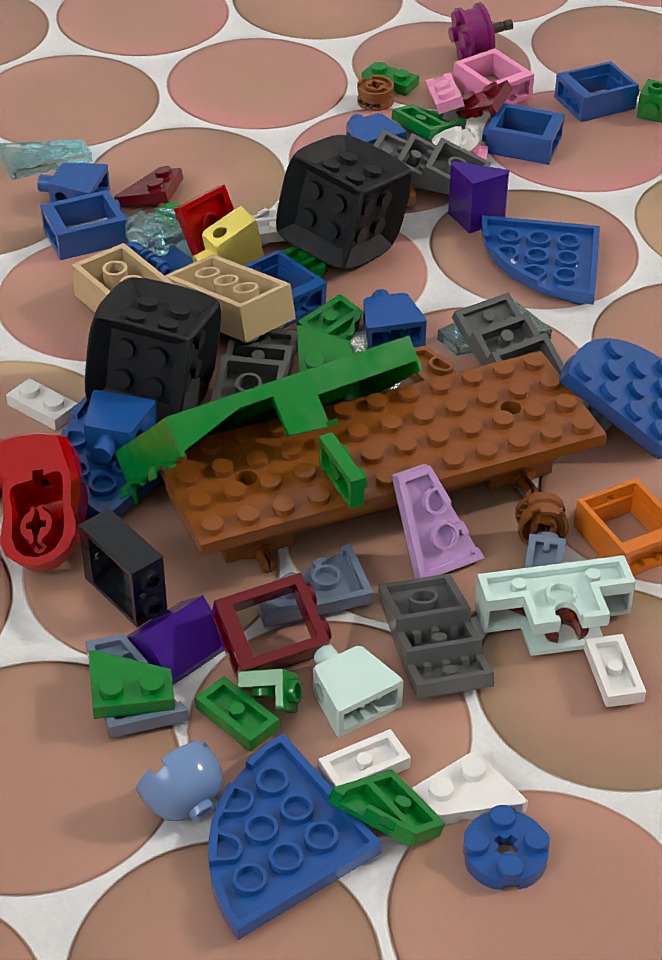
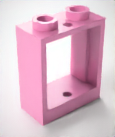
M495 48L454 62L453 80L458 90L465 95L472 91L475 93L481 92L484 87L492 83L484 77L493 74L499 78V80L494 82L499 84L508 80L512 87L504 103L515 104L532 98L534 73Z

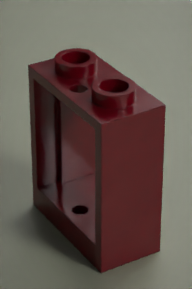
M302 573L214 600L211 617L237 682L238 671L283 669L314 658L319 648L330 643L332 638L330 626L324 617L320 618L315 607L317 605V597L314 588L310 583H305ZM293 593L311 638L254 657L236 611Z

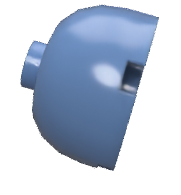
M195 740L168 753L161 759L164 766L155 775L149 769L137 783V793L153 813L167 821H183L191 817L195 822L207 816L214 809L215 806L212 801L219 794L223 777L221 766L208 744L204 741L202 745L200 740Z

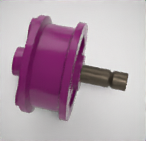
M479 2L475 3L471 9L455 8L451 12L452 27H449L448 33L451 42H455L458 60H462L494 49L496 46L495 33L513 29V22L511 19L503 22L492 23L487 8L483 3Z

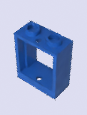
M612 61L557 73L554 98L581 122L636 109L639 84ZM607 89L606 91L590 94V92Z
M503 103L498 113L491 115L489 126L485 125L482 141L486 142V146H488V154L549 165L562 139L565 114Z
M108 190L40 205L43 230L60 260L128 243L127 232H131L129 217L127 214L123 215L119 201L117 199L114 200ZM106 217L108 218L107 220H103V221H99V222H94V223H90V224H86V225H81V226H77V227H73V228H68V229L66 228L67 226H72V225H76V224H80V223H85V222H89V221H93V220H98V219H102V218H106Z
M280 250L244 265L291 284L296 319L284 324L281 329L299 321L326 303L327 282Z

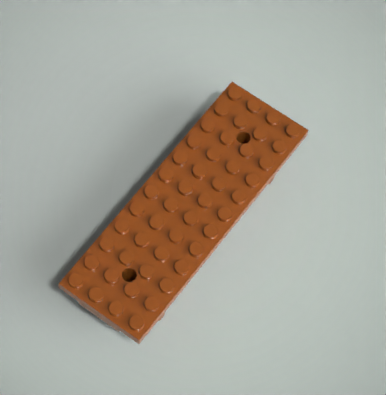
M538 351L323 406L328 421L338 419L337 425L326 429L287 437L280 418H275L222 433L208 435L200 438L184 451L186 456L176 461L175 467L167 472L161 470L160 473L189 537L193 538L201 556L220 551L226 563L256 558L262 571L268 573V568L272 572L277 567V563L274 561L271 553L277 549L294 545V534L398 506L392 480L393 474L426 464L432 467L446 492L484 482L489 490L503 486H519L526 497L527 495L539 492V489L532 480L536 477L552 473L553 462L558 457L605 445L607 434L576 394L559 382L560 374L543 352ZM333 432L340 444L347 446L355 465L364 470L368 480V487L364 492V506L350 510L318 464L320 435Z

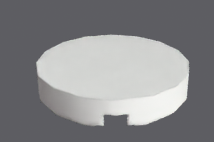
M467 125V129H462L461 126L446 129L431 139L432 143L437 145L442 137L468 151H471L480 141L476 127Z

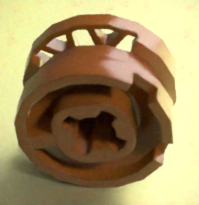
M371 75V79L366 80L363 77L358 81L357 102L361 108L370 111H382L392 107L394 104V82L390 78L381 75Z
M536 492L527 495L519 501L515 508V518L518 522L517 529L522 542L528 545L529 534L537 535L539 532L555 533L559 538L566 537L569 523L565 514V505L560 497L549 492Z

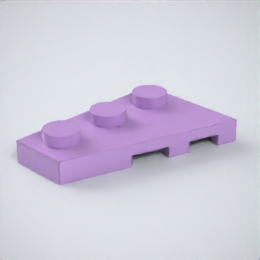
M422 464L392 475L415 579L441 575L485 558L480 549L475 547L465 523L458 518L452 508V501L431 466Z

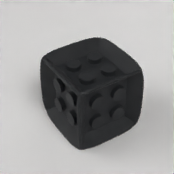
M332 135L310 143L299 149L292 156L286 169L276 214L277 232L293 246L333 267L351 269L363 265L387 252L394 244L402 226L411 192L412 170L398 158L356 137Z
M128 278L121 281L101 301L90 327L85 366V394L87 401L90 402L94 390L153 399L157 402L158 422L167 416L199 406L207 393L215 368L221 326L220 302L205 293L158 280Z

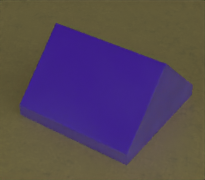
M452 161L448 214L469 234L481 230L482 215L506 217L510 170Z
M203 595L180 601L126 636L147 660L148 664L171 669L172 685L225 651L211 617L212 610Z

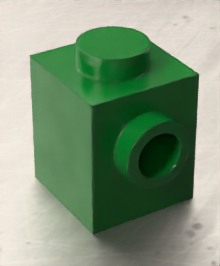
M648 79L639 95L637 118L662 123L661 81Z

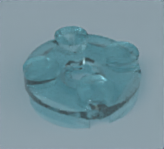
M154 208L155 213L145 215V211H141L131 216L125 224L127 243L138 242L144 250L148 249L157 256L166 255L169 252V248L177 245L184 238L176 214L172 209Z

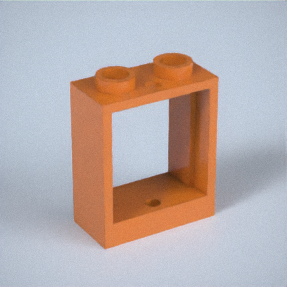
M638 478L577 499L573 526L602 558L624 555L633 575L662 565V503ZM631 512L649 533L622 543L604 521Z

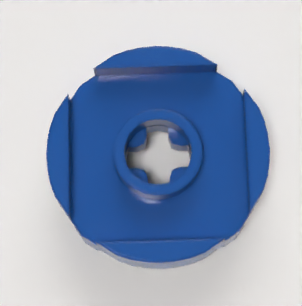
M497 805L491 809V812L484 813L475 818L465 831L463 853L466 868L473 878L492 889L503 890L504 885H518V889L527 888L536 883L547 868L550 843L549 834L529 816L514 811L508 805ZM506 844L512 846L516 853L513 854L506 851L500 854L497 851L499 845Z

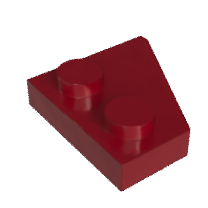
M508 80L499 84L492 82L484 87L481 92L475 93L472 91L463 96L465 106L457 108L455 112L458 117L465 120L472 117H481L484 110H488L490 115H495L510 94L512 87Z
M170 166L159 167L116 194L114 200L117 199L121 207L168 203L184 178L182 169L171 168Z

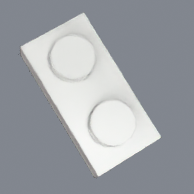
M30 378L6 394L7 405L54 430L59 429L72 419L71 412L78 405V403Z
M623 634L585 639L584 651L605 706L613 707L645 702L646 690Z
M389 729L319 758L318 770L331 787H335L388 770H393L397 774L410 768L411 757L392 730Z

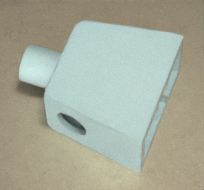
M328 644L319 648L315 653L314 661L317 665L313 668V692L338 738L402 707V678L363 646H355L339 654L332 645Z

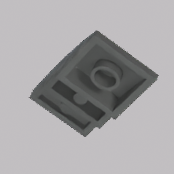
M383 129L374 143V146L398 158L412 170V186L449 194L452 161L488 167L491 165V162L442 137L438 144L435 145L413 133L408 141Z
M509 292L462 308L453 313L452 319L482 366L542 351L561 375L564 363L547 333L539 334L528 312L520 313Z
M284 329L269 331L259 336L258 340L249 343L241 342L234 337L232 340L229 339L226 355H222L210 402L289 376L298 347L297 331Z
M450 573L378 585L379 596L396 649L417 699L494 686V672L482 653V639L471 622V608Z

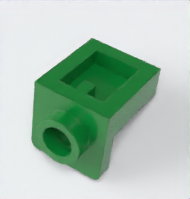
M285 669L238 671V688L252 691V697L254 698L276 697V710L286 713H297L298 703L302 698V686L300 680L297 679V673Z

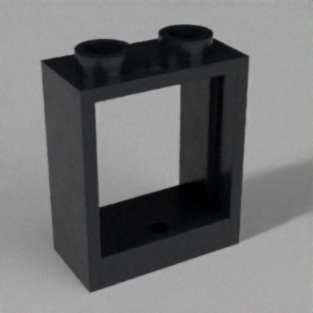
M110 508L79 524L84 573L87 581L136 627L143 625L168 610L164 560L157 550Z

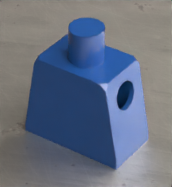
M381 113L364 117L361 114H354L346 123V135L356 137L374 145L383 129L407 141V131Z
M62 163L53 176L40 174L37 182L38 191L49 193L50 202L103 190L109 191L108 164Z
M379 289L373 292L371 297H366L363 300V328L366 350L406 336H410L414 347L426 345L427 320L408 294H389L388 291Z
M94 390L84 421L86 449L91 453L92 458L100 464L109 463L112 457H117L115 454L117 450L158 423L156 400Z

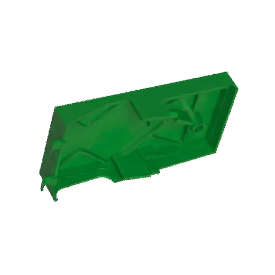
M410 336L165 417L115 452L127 481L120 489V498L128 496V489H130L135 504L141 503L139 492L140 488L147 484L146 481L150 482L156 479L161 474V470L167 472L175 467V462L186 456L184 451L202 437L275 418H280L287 437L337 425V418L328 421L323 406L385 391L423 370Z

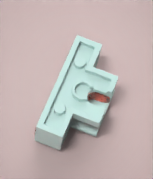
M624 555L477 574L474 606L483 633L521 628L530 656L584 649L585 639L603 637L599 626L609 625L610 616L630 614L636 581Z

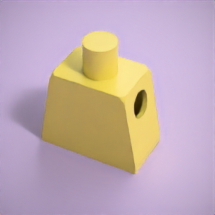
M242 206L237 207L203 231L202 238L205 250L192 256V260L194 263L214 254L244 266L264 257L257 220Z

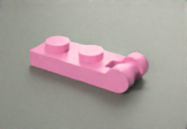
M451 72L443 74L442 78L436 80L433 78L425 80L429 95L438 114L465 106Z

